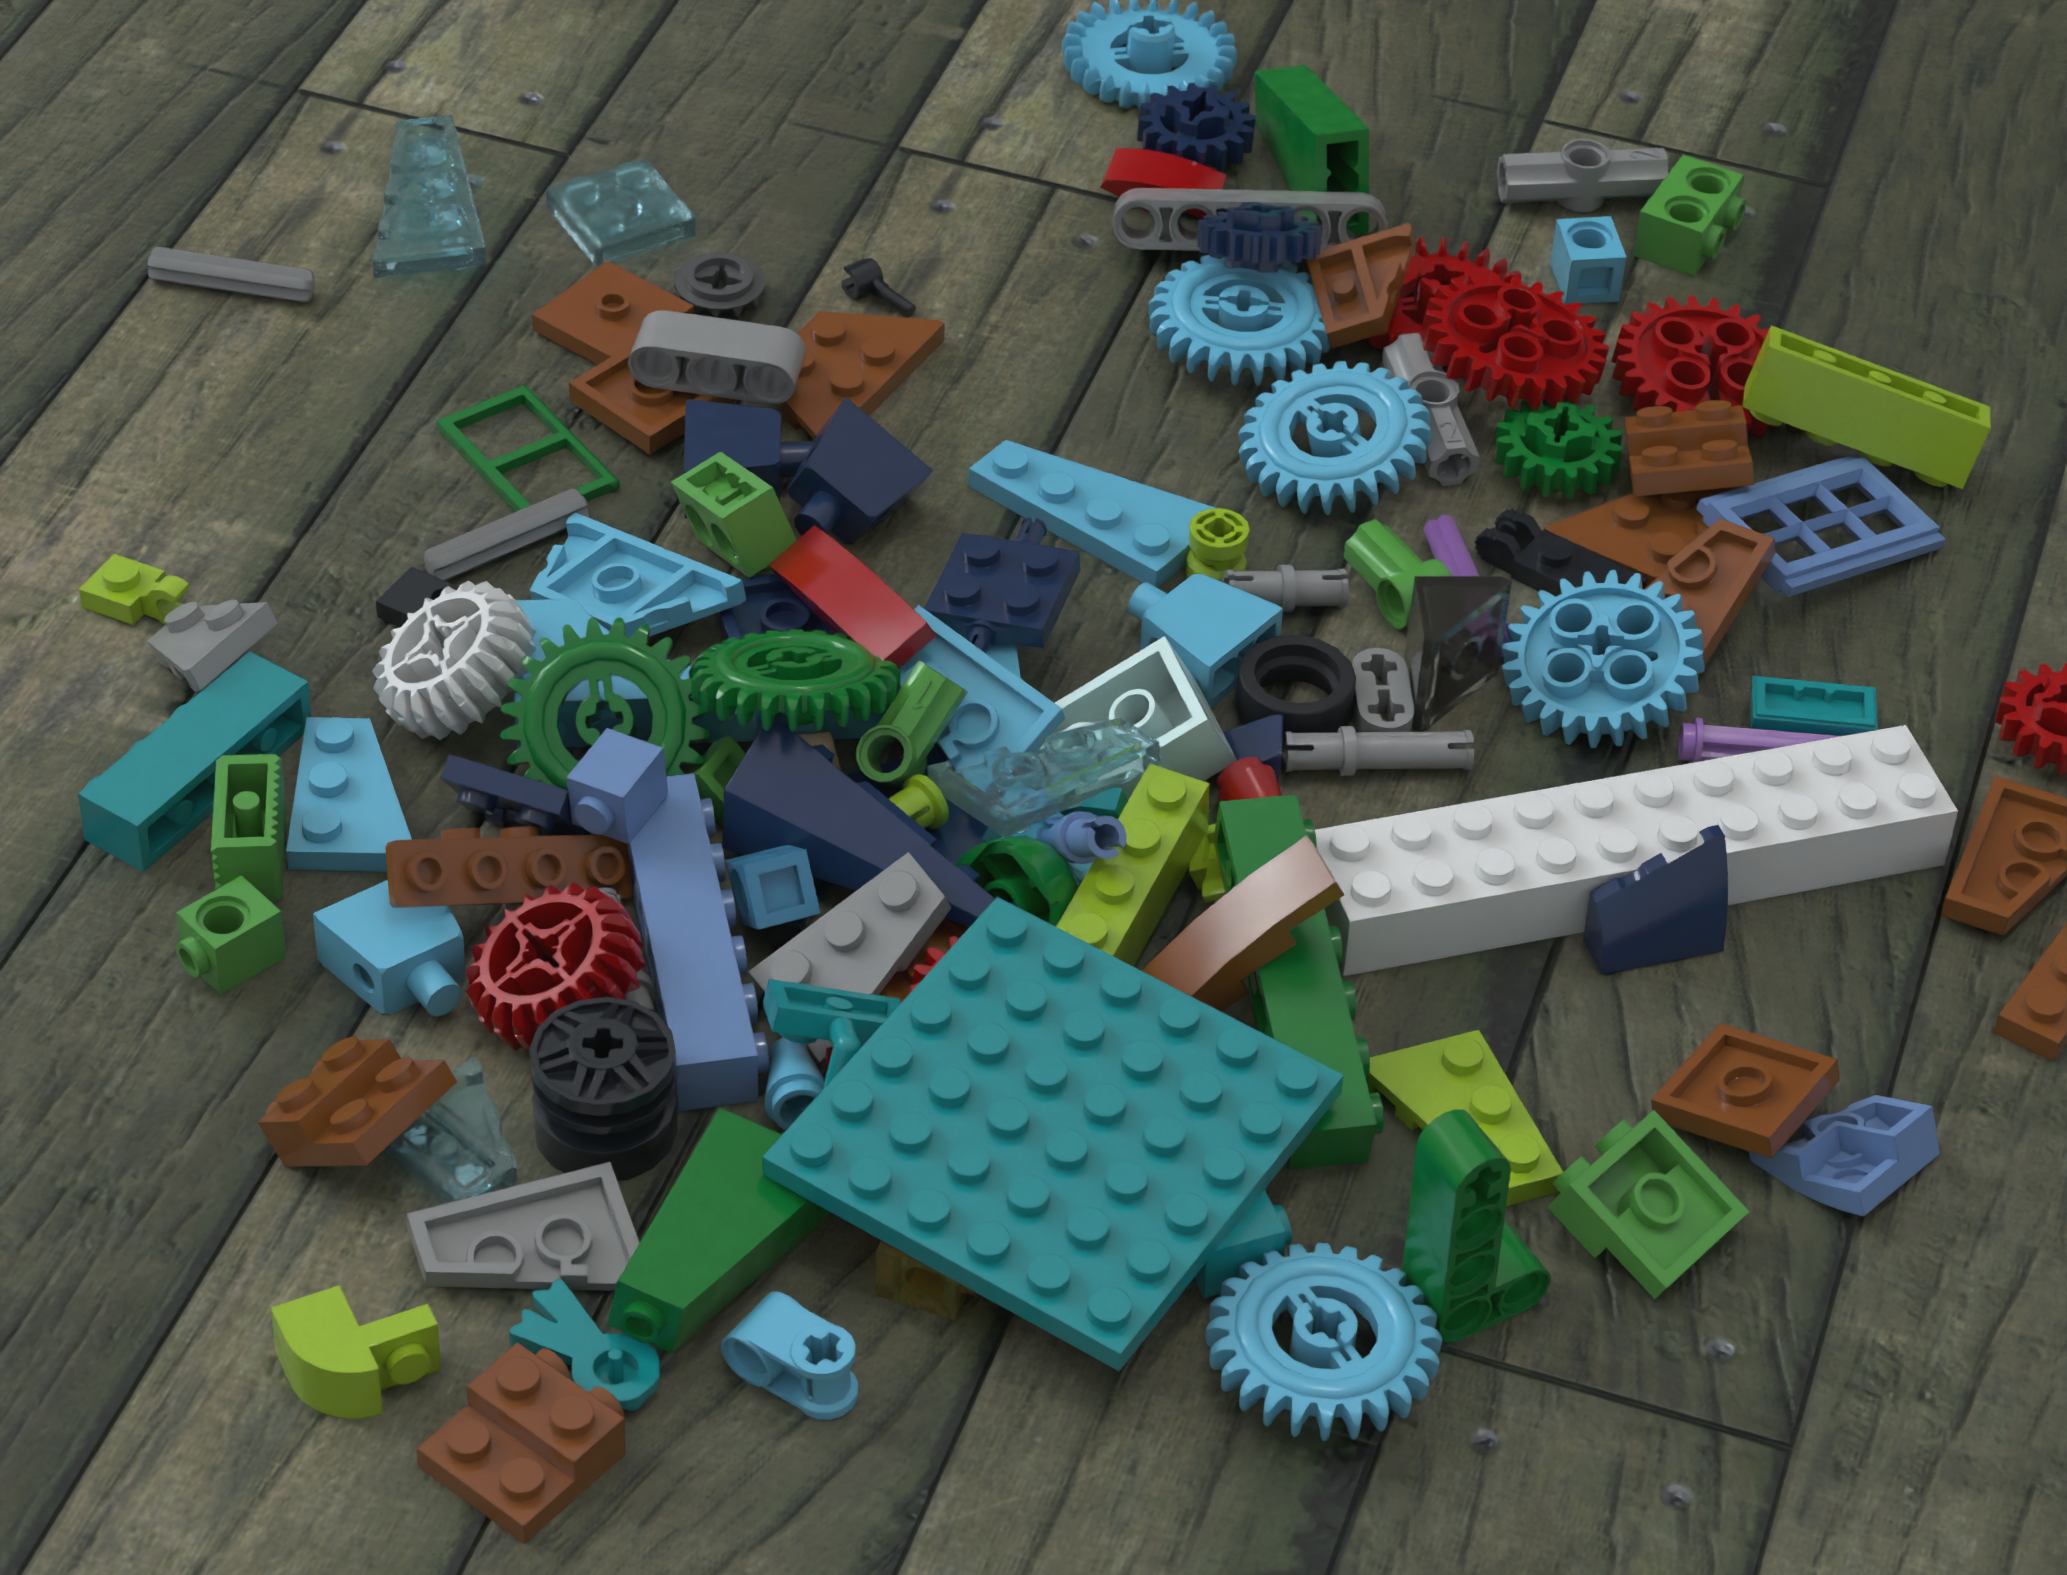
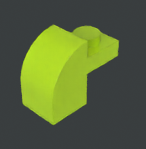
M340 1285L271 1307L276 1354L287 1379L297 1396L308 1406L321 1413L349 1419L383 1414L381 1390L398 1384H409L425 1375L442 1370L438 1323L428 1304L361 1326L358 1325Z

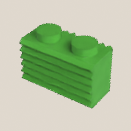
M276 754L222 755L216 760L211 837L214 881H216L215 890L242 875L269 901L277 902L283 897L287 808L282 760Z

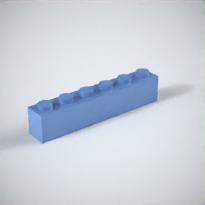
M694 773L667 776L668 795L627 845L631 861L633 899L638 924L644 944L643 948L649 976L653 980L656 989V1011L671 1029L676 1049L675 1070L677 1083L675 1093L677 1112L758 1101V1073L769 1072L768 1047L765 1033H753L751 1024L758 1023L756 993L753 983L742 984L740 978L742 975H747L746 951L742 935L731 937L730 928H736V910L732 889L720 890L719 882L726 881V870L721 843L710 844L709 837L715 836V818L711 798L700 799Z

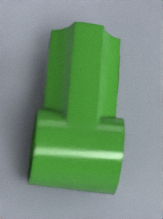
M1377 519L1359 525L1356 533L1345 542L1344 559L1376 591L1380 611L1388 624L1393 628L1403 629L1455 607L1457 590L1454 579L1445 564L1438 559H1430L1423 562L1388 526H1383Z
M919 660L878 725L869 729L860 738L856 748V760L860 770L868 778L892 789H903L906 779L916 774L923 775L927 766V755L968 691ZM900 741L904 748L902 764L896 770L884 773L880 767L881 752L888 744Z

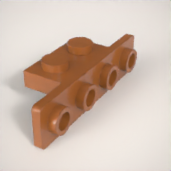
M523 826L501 829L500 837L481 838L480 828H457L440 831L441 839L394 840L388 842L385 847L389 902L393 908L523 904L525 894L537 899L543 896L550 884L563 892L573 882H576L581 888L586 890L594 886L598 889L604 887L616 890L617 895H621L622 900L629 899L633 895L628 845L604 835L539 836V827Z

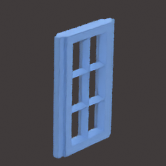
M1855 454L1701 499L1696 508L1704 516L1702 521L1708 527L1717 520L1723 519L1751 529L1742 520L1767 513L1782 527L1781 529L1765 533V535L1775 539V546L1796 540L1811 556L1786 563L1775 553L1761 576L1777 594L1784 593L1787 597L1941 549L1946 540L1938 532L1940 527L1864 456L1858 458ZM1855 486L1870 501L1847 508L1832 493ZM1812 499L1827 513V515L1802 522L1788 506ZM1884 513L1899 528L1876 535L1861 520ZM1841 526L1856 542L1831 549L1816 534Z

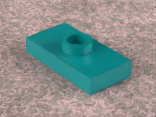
M1752 676L1749 689L1750 729L1846 736L1878 730L1876 688Z

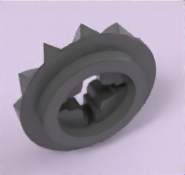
M708 253L696 256L682 264L675 274L674 287L677 297L694 305L695 315L709 312L716 318L720 314L725 313L739 317L742 309L750 310L757 308L759 297L765 295V276L761 268L748 258L731 253ZM723 280L724 289H715L716 286H719V281Z

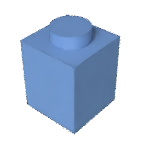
M606 728L566 777L572 824L580 826L593 834H602L626 844L632 841L668 795L664 749Z

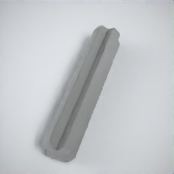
M165 247L153 248L148 258V275L152 280L300 303L309 302L315 290L314 272L310 269Z
M568 489L431 547L423 554L426 571L432 576L447 581L567 529L566 522L568 518L575 512L589 517L587 501L576 489Z

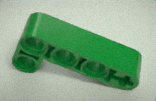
M1461 1109L1445 1112L1435 1118L1425 1127L1418 1138L1415 1150L1402 1271L1407 1275L1405 1286L1414 1285L1419 1287L1425 1294L1423 1305L1431 1307L1437 1314L1435 1329L1440 1333L1445 1343H1455L1525 1312L1542 1299L1551 1283V1274L1507 1222H1504L1511 1175L1510 1162L1467 1111Z

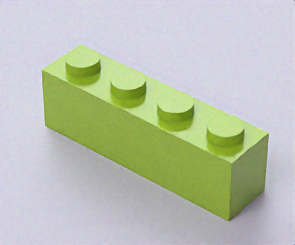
M1772 325L1744 387L1743 408L1750 410V413L1756 419L1769 425L1780 426L1786 423L1805 430V434L1809 438L1823 445L1836 446L1840 443L1859 450L1862 457L1864 456L1868 461L1880 466H1891L1892 463L1914 471V474L1922 481L1938 487L1950 484L1963 489L1991 429L1990 406Z
M1149 763L1118 818L1126 831V844L1124 848L1112 847L1119 852L1116 857L1110 859L1096 858L1056 927L1134 967L1208 830L1210 783Z

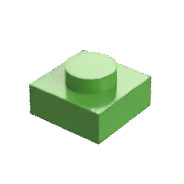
M730 735L715 741L703 755L704 763L695 765L689 773H694L700 799L711 798L714 818L722 827L724 789L746 754Z

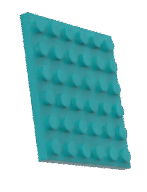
M997 897L762 1157L763 1175L1120 1371L1342 1093L1344 1075Z

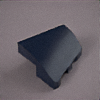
M1719 825L1706 827L1699 831L1704 843L1670 863H1667L1663 854L1660 853L1643 862L1632 874L1623 878H1614L1590 892L1583 941L1602 974L1724 950L1728 912V867L1725 835Z

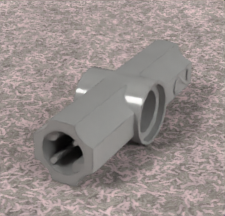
M1591 139L1572 140L1563 146L1561 152L1503 154L1502 157H1499L1497 166L1498 194L1501 203L1557 201L1565 209L1584 213L1600 208L1604 203V199L1651 197L1668 175V157L1664 148L1608 150L1602 143Z
M1419 333L1399 335L1394 343L1384 347L1382 363L1385 369L1391 371L1392 378L1402 377L1409 381V388L1418 391L1422 395L1423 405L1430 412L1429 427L1431 428L1432 441L1426 447L1427 458L1424 463L1428 476L1437 479L1441 486L1462 484L1466 477L1477 472L1479 454L1457 405L1459 384L1455 379L1448 380L1441 366L1431 363L1434 352L1423 350L1425 340L1420 337Z

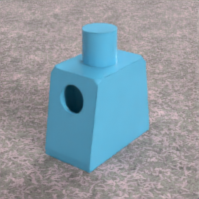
M1204 574L1191 575L1168 594L1148 582L1142 583L1133 592L1128 603V613L1142 621L1140 651L1165 636L1195 678L1210 709L1237 688L1238 671L1242 657L1255 644L1280 636L1283 608Z
M388 880L313 913L318 961L380 1014L392 1015L420 1002L430 1015L442 1016L458 1005L462 997V990L458 984L466 976L464 938L448 906L393 908L389 902Z

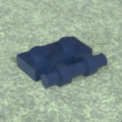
M449 754L441 779L458 793L457 803L465 806L466 809L485 814L487 822L507 827L510 822L521 826L539 827V836L590 835L591 832L572 824L568 790Z

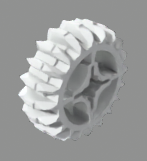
M468 580L462 583L457 590L447 586L443 589L440 597L434 600L426 597L423 607L415 613H407L408 620L402 627L391 630L393 637L391 643L381 647L379 650L382 661L376 664L372 671L377 678L373 689L378 694L380 702L387 708L386 713L398 725H403L409 732L416 733L421 739L433 735L441 740L447 737L452 730L461 735L466 731L469 723L475 720L484 723L486 713L494 707H501V700L508 692L514 691L508 686V681L513 678L518 679L519 676L528 673V670L521 662L522 657H531L537 649L532 641L536 631L530 625L529 618L522 611L523 608L510 594L506 595L501 588H494L487 581L474 585Z

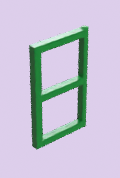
M525 385L436 420L437 430L515 512L531 506V504L512 486L502 473L566 447L597 478V480L575 488L581 496L585 497L587 502L615 491L620 487V481ZM524 403L546 425L553 435L489 461L459 429Z

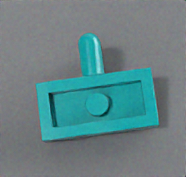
M773 979L768 980L763 1000V1006L772 1032L778 1033L789 1041L801 1044H811L816 1042L817 1039L831 1041L833 1050L823 1089L901 1004L899 998Z

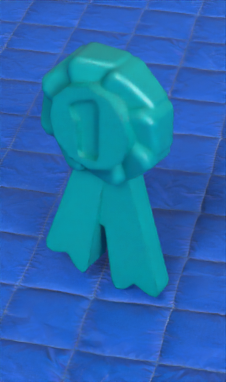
M559 1278L553 1282L549 1290H536L532 1292L533 1306L543 1316L530 1309H524L522 1311V1322L511 1327L509 1330L510 1346L513 1347L518 1342L533 1354L544 1348L551 1350L565 1364L572 1366V1380L574 1383L587 1392L595 1386L605 1388L615 1396L622 1409L628 1411L639 1409L658 1390L659 1356L657 1351L648 1343L636 1341L626 1333L603 1334L565 1282Z

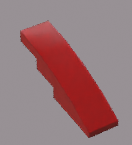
M815 525L769 564L772 571L836 634H846L849 639L863 645L872 655L881 657L883 661H891L896 664L898 669L936 637L929 624L896 592L853 554Z

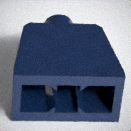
M846 397L819 430L787 488L789 496L802 507V510L794 518L795 528L803 536L815 525L827 535L832 532L844 543L854 544L905 505L933 470Z
M686 400L684 473L721 451L772 486L780 502V477L795 476L813 442H781V414L775 409Z

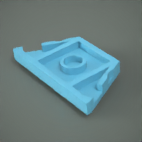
M576 512L566 522L568 537L564 545L553 546L547 557V567L538 573L530 588L532 600L577 599L588 614L596 618L598 623L608 631H610L616 618H622L625 623L626 637L631 638L643 624L649 626V636L735 607L746 601L742 579Z

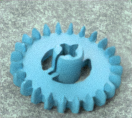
M1109 0L1108 15H1106L1102 5L1094 2L1091 6L1090 14L1079 11L1076 22L1068 24L1067 32L1062 42L1063 65L1071 72L1070 77L1079 85H1083L1085 92L1090 95L1100 93L1099 100L1105 103H1111L1115 100L1119 101V107L1129 109L1132 105H1137L1139 111L1141 103H1150V94L1153 92L1167 96V86L1170 85L1175 86L1180 91H1186L1189 83H1195L1197 87L1204 88L1215 85L1217 86V93L1220 92L1224 84L1233 77V68L1237 63V51L1234 35L1231 33L1227 34V24L1225 21L1215 23L1214 12L1210 10L1202 14L1199 22H1197L1198 5L1196 2L1187 7L1185 14L1180 15L1178 14V0H1171L1169 7L1165 11L1160 10L1158 0H1150L1146 9L1140 8L1138 0H1129L1128 10L1125 11L1121 9L1118 0Z
M1207 255L1201 257V264L1188 261L1181 265V270H1172L1165 276V281L1160 282L1154 288V297L1149 302L1150 332L1152 335L1157 336V347L1159 350L1170 348L1169 357L1172 363L1183 359L1188 351L1187 370L1189 374L1197 370L1203 360L1209 361L1208 378L1210 381H1213L1219 369L1226 365L1229 366L1232 385L1235 386L1238 383L1239 375L1243 368H1249L1252 371L1255 384L1259 386L1262 382L1265 366L1272 368V373L1277 381L1283 380L1286 371V361L1289 362V367L1293 372L1297 370L1304 371L1305 362L1312 365L1318 364L1321 352L1327 353L1331 347L1311 275L1307 272L1297 274V266L1293 264L1292 266L1278 268V272L1262 273L1245 268H1229L1225 266V257L1216 259Z
M1337 361L1333 369L1328 370L1324 364L1313 365L1312 373L1310 374L1297 370L1291 373L1293 381H1276L1271 385L1273 394L1264 392L1255 399L1256 407L1246 412L1244 415L1245 425L1238 433L1241 444L1239 449L1240 460L1246 467L1249 481L1252 483L1259 482L1260 491L1264 497H1268L1276 491L1281 507H1286L1292 500L1294 493L1297 492L1300 510L1305 514L1314 496H1320L1323 510L1327 516L1331 514L1332 503L1335 496L1338 495L1342 496L1349 511L1354 513L1356 492L1361 490L1367 495L1371 503L1376 506L1379 501L1377 483L1382 482L1393 494H1397L1399 492V481L1396 471L1402 477L1414 480L1416 475L1414 463L1423 464L1426 462V447L1432 441L1431 428L1429 427L1430 412L1423 405L1422 395L1418 391L1409 388L1408 380L1402 377L1392 378L1391 371L1385 368H1378L1371 373L1368 363L1360 362L1353 369H1348L1346 361ZM1353 408L1368 414L1377 424L1374 434L1369 441L1361 436L1358 414ZM1300 423L1307 427L1311 455L1300 450L1292 441L1296 426Z
M1317 1243L1314 1253H1308L1301 1244L1289 1245L1287 1257H1283L1274 1250L1264 1253L1262 1266L1255 1262H1246L1239 1266L1238 1278H1229L1221 1284V1297L1216 1298L1210 1304L1209 1317L1211 1322L1206 1327L1205 1340L1207 1345L1211 1347L1210 1367L1213 1370H1222V1390L1229 1392L1242 1385L1239 1397V1406L1242 1411H1246L1256 1404L1259 1398H1265L1263 1422L1266 1427L1273 1423L1282 1410L1287 1409L1291 1411V1434L1293 1437H1297L1307 1418L1314 1416L1320 1428V1437L1324 1442L1329 1438L1334 1419L1341 1417L1346 1423L1351 1439L1354 1440L1359 1435L1362 1413H1367L1376 1429L1382 1432L1386 1428L1388 1421V1404L1394 1413L1400 1418L1405 1419L1410 1412L1412 1398L1418 1401L1425 1399L1429 1380H1433L1436 1377L1439 1369V1358L1437 1355L1441 1349L1442 1337L1435 1329L1437 1314L1431 1307L1423 1305L1425 1294L1419 1287L1414 1285L1405 1286L1407 1275L1403 1271L1393 1268L1383 1272V1259L1376 1255H1370L1362 1261L1357 1259V1249L1345 1246L1339 1254H1334L1328 1243ZM1349 1307L1358 1311L1369 1321L1376 1336V1344L1369 1355L1363 1359L1355 1350L1358 1320ZM1286 1309L1294 1319L1289 1355L1279 1347L1272 1332V1326L1276 1319Z

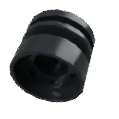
M611 997L579 1000L554 1011L537 1028L530 1046L531 1080L534 1092L532 1097L533 1120L537 1148L552 1167L563 1173L611 1162L617 1181L630 1180L655 1168L671 1151L678 1131L677 1098L675 1093L677 1083L675 1070L676 1049L671 1029L656 1012L635 1001Z

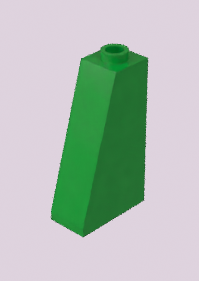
M1307 65L1255 71V123L1289 190L1362 192L1369 194V128ZM1301 211L1303 217H1307L1308 221H1317L1319 225L1321 224V218L1313 211ZM1363 211L1353 214L1348 219L1346 226L1355 234L1369 233V213Z
M719 1107L617 1280L607 1325L625 1332L636 1341L650 1343L673 1353L829 1216L831 1212L763 1175L762 1157L782 1134Z

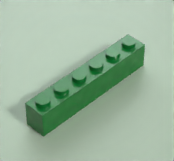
M1297 794L1219 802L1213 842L1225 894L1254 871L1306 835L1317 848L1314 824L1311 819H1302ZM1329 905L1289 930L1297 945L1245 977L1246 986L1250 992L1248 995L1257 1031L1344 1075L1342 1093L1288 1159V1170L1369 1161L1374 1135L1382 1133L1384 1128V1114L1380 1095L1377 1092L1369 1093L1366 1076L1370 1072L1368 1044L1364 1036H1355L1352 1024L1356 1017L1355 991L1350 980L1342 981L1338 966L1342 964L1343 960L1342 939L1339 928L1328 925L1325 912L1328 911Z

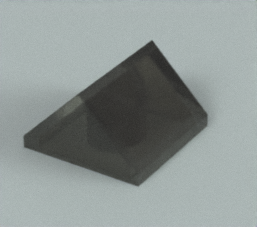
M1415 576L1404 655L1414 704L1413 729L1418 732L1426 731L1499 673L1512 582L1503 576Z

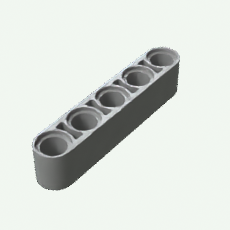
M1135 188L1128 190L1119 197L1115 204L1113 215L1114 234L1119 242L1129 248L1148 250L1199 251L1200 248L1197 247L1198 231L1187 230L1180 224L1178 218L1182 212L1187 209L1197 208L1203 210L1207 215L1218 216V212L1227 213V208L1239 207L1241 202H1261L1266 205L1289 206L1295 210L1294 215L1300 211H1313L1322 220L1319 225L1322 227L1321 249L1388 229L1385 208L1380 200L1371 194L1362 192ZM1142 207L1150 211L1154 221L1149 227L1136 230L1126 225L1123 215L1131 208ZM1364 211L1375 216L1377 225L1367 234H1355L1346 226L1348 219L1357 212Z

